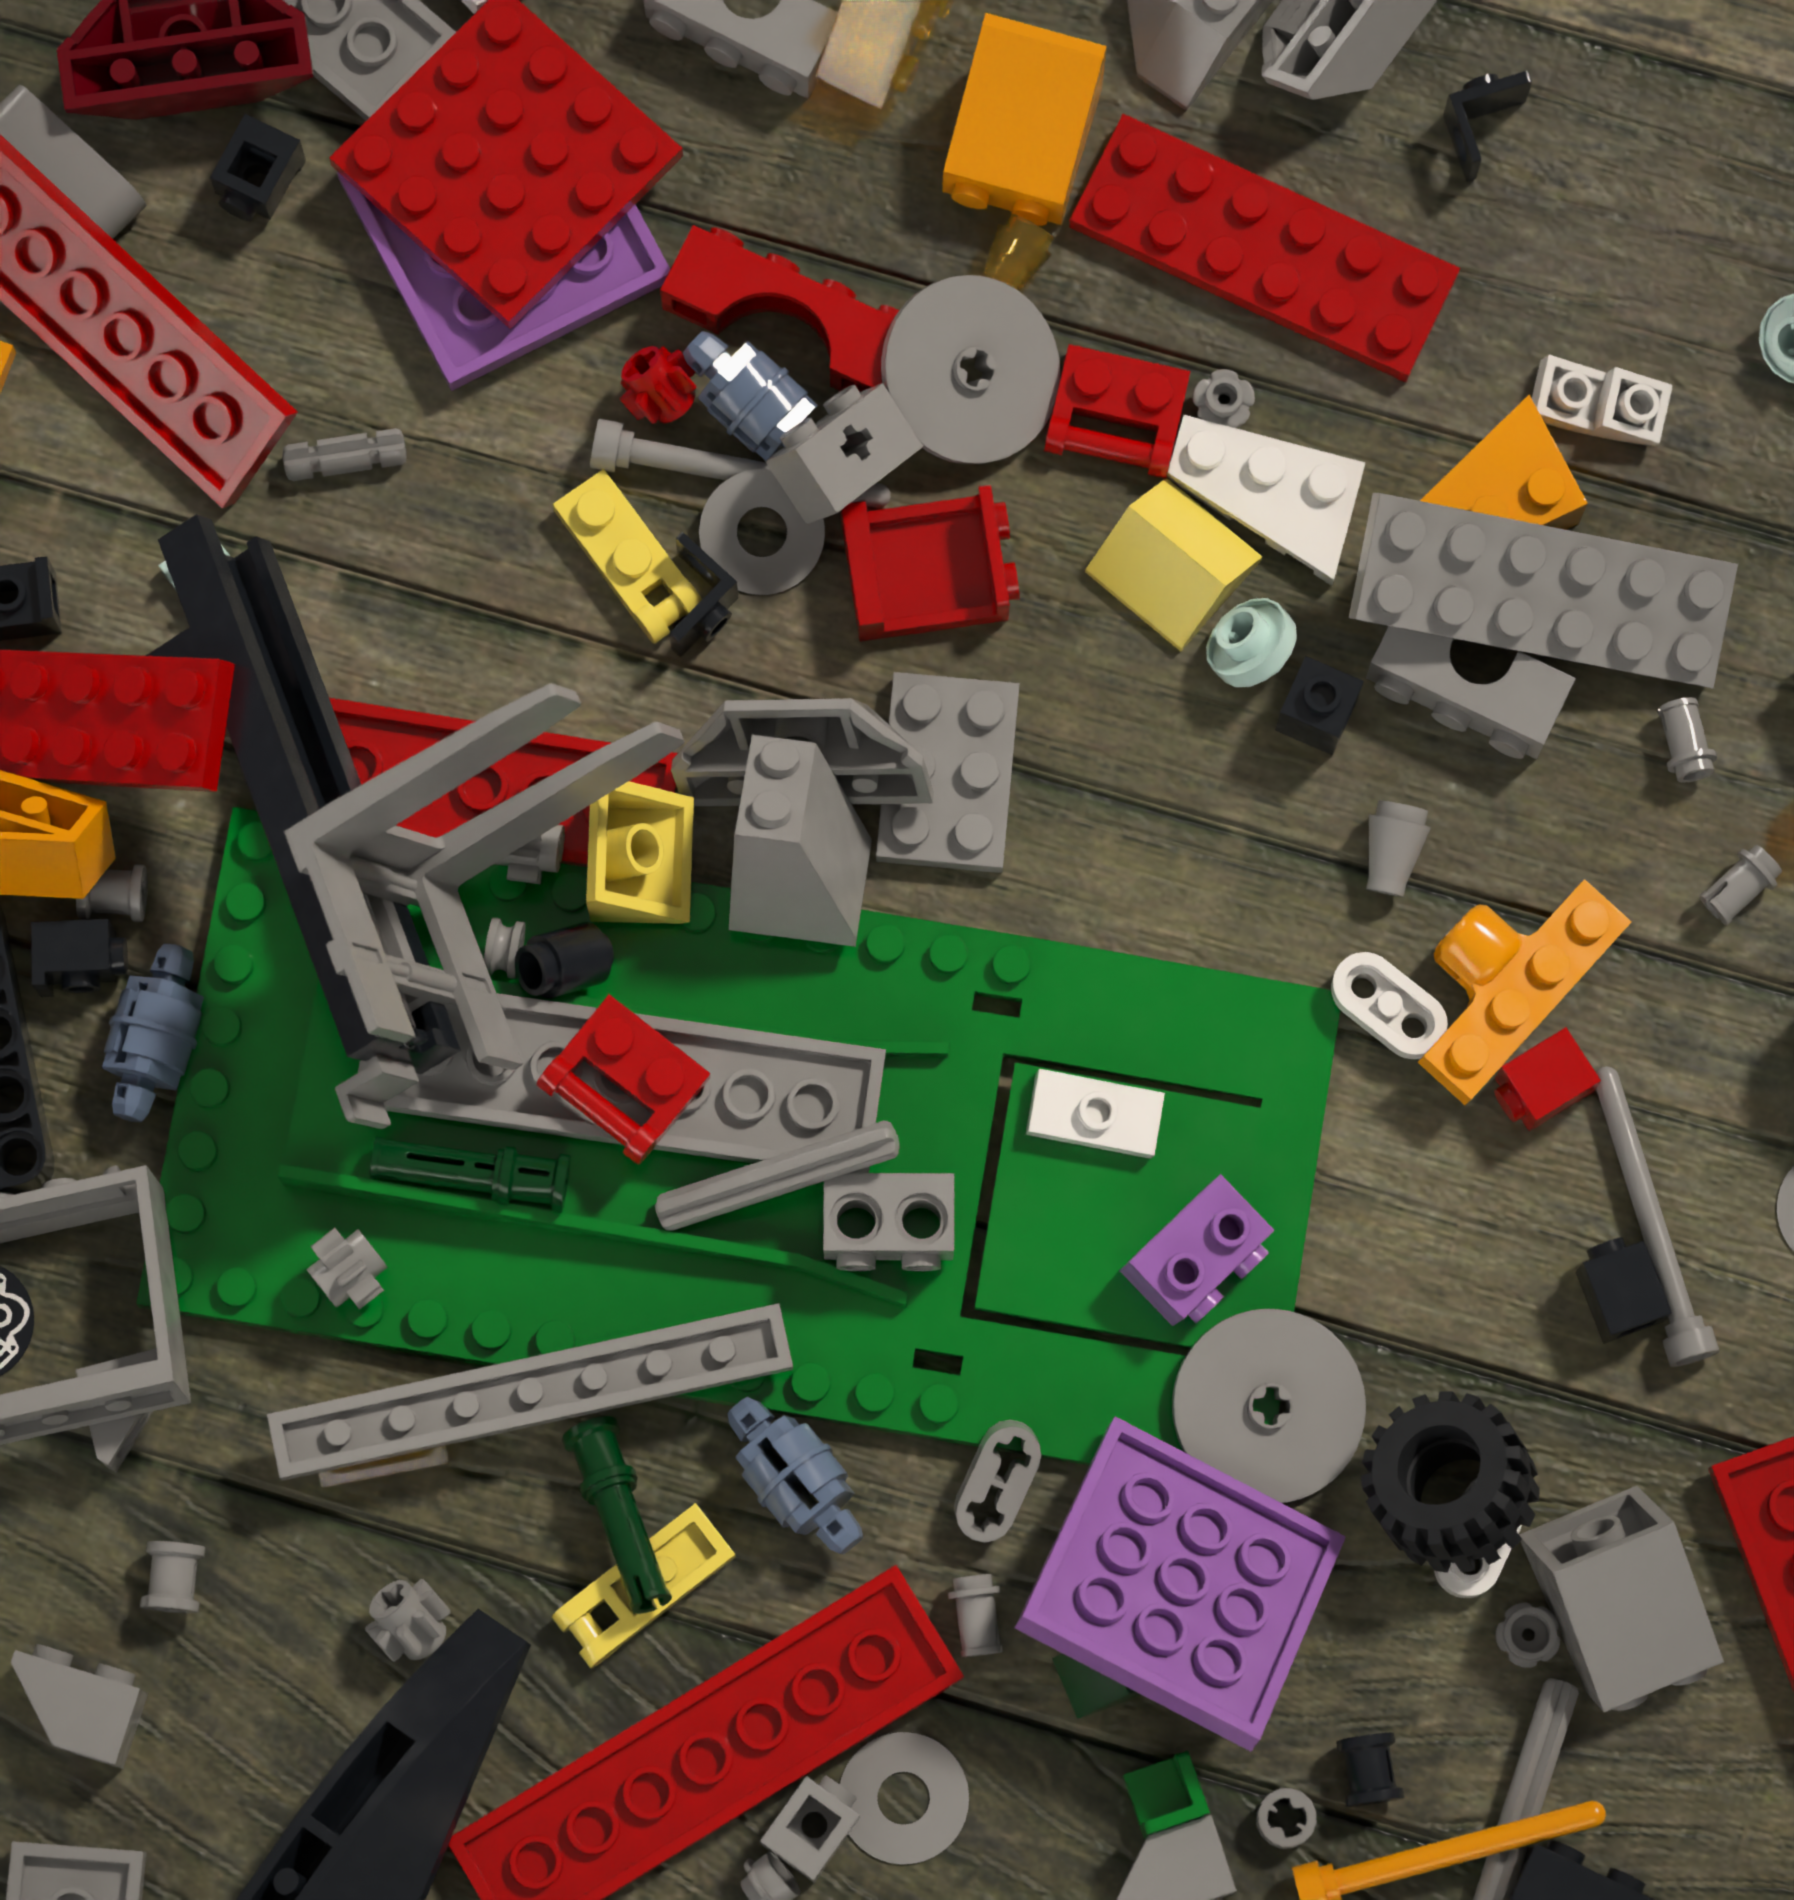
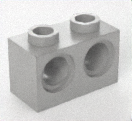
M847 1173L824 1181V1260H837V1269L844 1271L876 1269V1260H902V1269L908 1271H935L941 1269V1260H953L954 1173ZM852 1208H861L868 1211L875 1220V1226L871 1233L859 1239L844 1235L837 1223L845 1211ZM917 1208H925L932 1211L940 1222L938 1231L925 1239H918L909 1235L905 1231L902 1222L910 1211Z

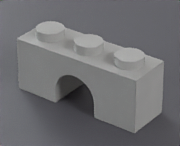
M644 0L645 17L650 19L649 23L656 31L677 41L682 40L684 36L704 46V51L710 58L726 67L736 68L740 64L758 73V77L764 85L783 95H791L792 92H795L809 99L843 38V15L814 0H780L777 7L771 13L755 19L743 18L732 13L724 4L725 0Z
M1391 626L1388 627L1370 663L1366 679L1376 683L1374 688L1379 694L1400 704H1408L1410 700H1413L1433 710L1432 717L1442 725L1453 730L1464 732L1467 727L1490 737L1489 744L1507 756L1523 759L1526 754L1537 760L1576 678L1518 651L1510 669L1501 679L1490 684H1474L1458 675L1452 666L1450 648L1455 639Z

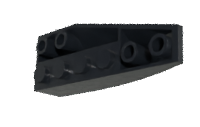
M477 1609L430 1655L344 1752L299 1810L236 1900H425L531 1645L495 1619Z

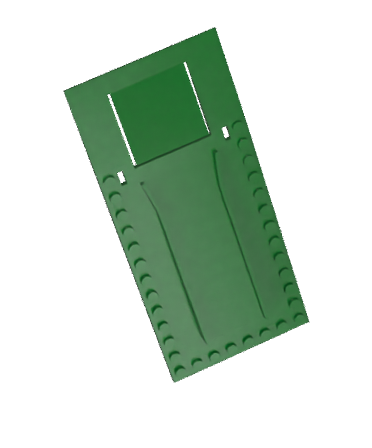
M237 807L232 808L197 988V994L204 997L200 1009L202 1017L195 1037L197 1045L191 1051L185 1074L180 1077L160 1178V1184L164 1188L180 1315L492 1366L779 1303L793 1370L675 1395V1397L735 1406L745 1397H750L761 1402L771 1413L979 1447L983 1436L991 1426L999 1421L1016 1420L1023 1422L1033 1430L1040 1444L1042 1458L1084 1465L1091 1464L1107 1427L1114 1416L1183 1451L1174 1428L1172 1396L1177 1373L1185 1358L1184 1355L960 1317L1003 1057L1262 1101L1261 1108L1015 1062L974 1309L1191 1348L1211 1327L1236 1314L1258 1309H1280L1294 1312L1340 1009L1335 1004L1332 992L1329 989L862 909L856 947L729 930L731 888L691 882L690 922L688 923L590 921L586 904L588 867L561 863L558 873L543 871L541 884L507 880L508 866L496 864L491 865L462 883L458 887V893L483 959L492 918H500L502 924L506 927L514 926L517 921L525 922L524 945L533 936L583 922H590L609 938L613 947L614 960L608 979L602 984L548 999L541 995L532 996L528 994L520 985L518 978L516 980L509 979L505 971L497 970L490 978L498 994L598 1008L608 994H610L630 1011L637 1014L886 1049L876 1123L881 1121L891 1122L898 1135L900 1149L899 1154L895 1158L870 1166L869 1173H954L953 1260H941V1269L935 1271L903 1270L902 1260H876V1269L844 1271L837 1269V1260H824V1181L669 1231L662 1227L655 1210V1203L660 1194L752 1163L653 1149L643 1162L637 1165L623 1154L625 1146L620 1144L387 1111L390 1125L384 1129L347 1121L335 1087L358 1074L360 1060L347 1057L258 812ZM411 904L407 905L429 966L443 970L420 907ZM974 996L1022 1003L1020 1016L1018 1018L972 1010ZM1038 1069L1165 1093L1155 1155L1149 1159L1025 1135L1035 1075ZM377 1136L387 1140L443 1146L496 1155L499 1148L505 1149L506 1146L516 1147L519 1155L556 1160L560 1154L570 1155V1172L563 1212H553L549 1204L513 1199L508 1205L498 1204V1201L492 1200V1193L442 1186L437 1187L385 1178H370L371 1157L375 1138ZM1221 1174L1274 1229L1261 1243L1269 1253L1242 1279L1232 1271L1216 1287L1224 1297L1201 1320L1195 1323L1187 1315L1183 1320L1172 1326L1119 1270L1196 1195ZM852 1208L840 1216L837 1225L840 1231L847 1237L859 1239L871 1233L875 1226V1220L868 1211L861 1208ZM917 1208L910 1211L902 1222L905 1231L918 1239L931 1237L940 1227L938 1217L932 1211L925 1208ZM333 1228L337 1229L344 1240L358 1229L388 1267L375 1277L384 1291L360 1310L351 1298H348L336 1308L306 1270L319 1260L310 1246ZM144 1261L136 1304L139 1308L152 1310L146 1261ZM915 1351L963 1359L960 1375L913 1368ZM1266 1387L1265 1396L1253 1400V1411L1263 1413L1265 1418L1264 1424L1273 1425V1418L1279 1413L1280 1401L1275 1399L1274 1389ZM1013 1436L1009 1444L998 1442L994 1449L1027 1455L1022 1450L1021 1438Z

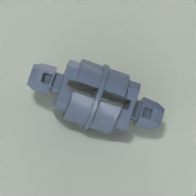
M700 332L683 352L686 363L700 378L706 375L710 379L698 396V399L708 407L707 411L727 428L726 433L737 437L753 453L757 452L766 461L782 446L785 447L779 438L786 431L807 419L818 405L807 396L808 392L788 375L789 371L785 367L780 368L762 350L758 351L749 341L732 357L726 351L729 346L711 333Z
M166 943L161 946L150 969V973L153 974L152 977L129 975L126 989L121 991L115 1015L110 1017L109 1024L111 1028L104 1048L106 1055L102 1069L122 1078L120 1083H116L112 1109L113 1115L124 1120L141 1123L150 1112L156 1093L153 1092L154 1088L177 1090L180 1077L185 1074L191 1051L196 1048L197 1041L195 1037L202 1017L200 1009L204 997L184 987L185 983L189 984L194 958L193 952L182 946Z
M745 1397L729 1410L727 1415L730 1426L740 1441L750 1442L740 1450L735 1458L745 1469L742 1477L758 1496L759 1504L762 1507H767L783 1528L790 1526L795 1533L807 1535L819 1527L816 1535L830 1550L839 1554H845L863 1539L861 1526L849 1509H840L855 1493L845 1482L848 1474L832 1455L833 1451L828 1443L823 1444L807 1423L799 1425L795 1418L784 1415L771 1423L775 1417L761 1402L750 1397ZM773 1447H774L775 1450L779 1453V1455L783 1458V1460L787 1463L788 1467H787V1466L783 1463V1461H782L779 1457H777L776 1454L772 1451V1448H773ZM802 1484H804V1486L808 1489V1491L815 1496V1498L819 1501V1503L816 1504V1502L812 1499V1497H811V1496L808 1494V1492L804 1489V1487L802 1486Z

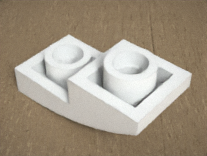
M1547 355L1540 360L1532 400L1544 423L1547 425L1616 441L1656 446L1660 444L1673 385L1617 367L1606 373L1562 358Z

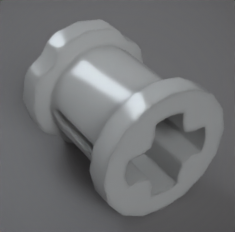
M135 864L132 870L107 869L84 899H76L78 919L88 920L92 913L130 915L133 922H143L146 914L148 894L146 865Z
M147 1542L146 1552L152 1555L148 1595L141 1597L140 1607L147 1610L171 1613H199L200 1603L194 1600L198 1560L205 1558L206 1548L200 1545L180 1542Z

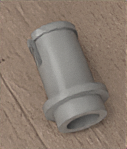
M1692 697L1667 702L1657 710L1662 720L1672 758L1667 762V768L1669 772L1676 773L1677 781L1681 783L1698 781L1712 775L1715 772L1713 763L1718 758L1716 751L1708 748L1698 710V700Z
M1755 845L1749 851L1741 849L1737 854L1739 861L1707 891L1699 895L1706 908L1725 925H1729L1732 919L1765 888L1773 890L1777 886L1775 879L1782 873V870L1778 863L1759 845Z
M991 1574L953 1579L954 1592L948 1593V1599H955L962 1649L960 1651L961 1658L1002 1653L1003 1647L1000 1645L994 1594L1000 1593V1586H993Z

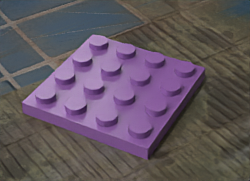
M337 172L345 193L451 391L661 287L670 271L669 265L635 204L509 329Z
M1114 1416L1104 1433L1015 1629L1251 1752L1261 1739L1346 1537Z

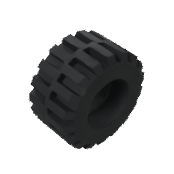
M1439 1391L1438 1401L1430 1402L1426 1394L1413 1398L1415 1408L1404 1413L1399 1406L1389 1414L1393 1423L1388 1429L1378 1425L1371 1436L1377 1445L1376 1450L1365 1449L1362 1463L1369 1473L1361 1475L1363 1491L1369 1498L1366 1503L1400 1551L1404 1550L1409 1559L1422 1566L1428 1561L1434 1571L1448 1573L1451 1563H1455L1461 1573L1475 1570V1560L1484 1558L1488 1565L1501 1559L1496 1550L1505 1543L1513 1549L1522 1540L1516 1531L1520 1525L1530 1527L1533 1522L1535 1513L1528 1503L1539 1502L1540 1488L1534 1480V1477L1538 1476L1535 1463L1512 1425L1506 1421L1501 1411L1492 1404L1485 1407L1479 1397L1466 1393L1460 1402L1453 1391ZM1468 1459L1480 1462V1470L1476 1481L1460 1498L1441 1505L1421 1503L1423 1488L1429 1477L1437 1469L1456 1460Z

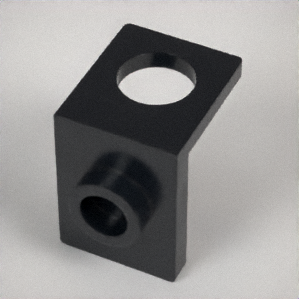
M1528 71L1501 79L1498 78L1497 74L1482 75L1467 82L1462 87L1463 90L1449 94L1443 117L1467 182L1476 179L1482 161L1468 120L1525 103L1532 85Z
M683 532L676 538L678 556L705 579L713 589L670 632L671 649L679 657H682L700 637L706 641L715 637L732 616L728 608L739 598L737 581Z

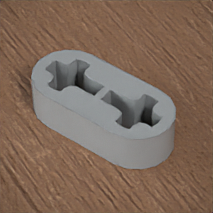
M1016 1420L999 1421L988 1429L956 1495L954 1509L957 1523L962 1532L972 1540L980 1542L996 1541L1007 1533L1037 1472L1041 1460L1040 1444L1033 1430L1023 1422ZM1013 1436L1020 1437L1022 1450L1028 1456L1024 1461L1013 1459L1004 1477L998 1475L997 1471L1001 1465V1457L994 1447L998 1442L1009 1444ZM991 1485L998 1487L994 1497V1504L996 1510L1001 1515L998 1519L987 1517L982 1525L974 1524L973 1511L967 1506L971 1501L982 1503Z

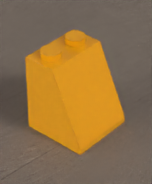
M986 13L943 170V192L951 194L955 202L969 208L985 209L988 205L1012 211L1011 215L1026 224L1044 226L1047 222L1062 225L1101 95L1107 46Z

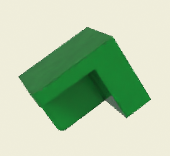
M1188 1750L1175 1754L1173 1758L1122 1776L1144 1839L1148 1835L1206 1817L1210 1814Z

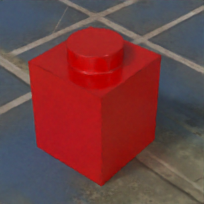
M1567 1027L1501 1066L1495 1077L1499 1087L1494 1089V1094L1508 1118L1512 1122L1521 1119L1530 1132L1592 1094L1601 1082V1079Z

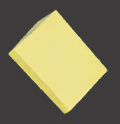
M1166 478L1128 506L1087 566L1085 573L1181 652L1261 562L1262 556L1177 485Z
M628 781L590 805L586 895L590 921L668 924L690 922L694 797Z

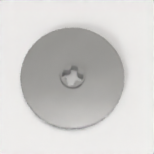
M963 275L946 278L926 286L914 294L902 306L886 334L881 357L882 383L921 441L924 450L950 462L984 464L1015 454L1027 446L1044 428L1055 405L1060 383V361L1057 345L1048 323L1041 312L1025 295L1008 284L993 278ZM975 356V368L982 372V379L966 383L968 372L960 368V361L971 359Z
M1258 1309L1239 1313L1224 1319L1206 1331L1193 1344L1182 1361L1176 1376L1172 1396V1416L1177 1439L1183 1452L1278 1502L1285 1503L1314 1494L1327 1486L1344 1470L1352 1459L1362 1437L1366 1416V1398L1361 1374L1354 1359L1344 1344L1331 1331L1315 1320L1295 1312L1280 1309ZM1266 1387L1274 1389L1276 1400L1285 1401V1412L1274 1416L1273 1425L1264 1424L1265 1418L1263 1413L1253 1411V1400L1263 1398L1266 1393Z

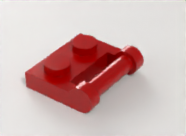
M1069 344L1048 428L1044 452L1062 456L1064 450L1148 468V475L1166 479L1191 371ZM1072 414L1157 432L1155 444L1070 426Z
M608 994L564 1050L544 1070L536 1085L551 1097L557 1093L624 1145L623 1154L639 1165L709 1081L711 1073ZM585 1061L653 1115L645 1124L640 1126L577 1077L574 1072Z

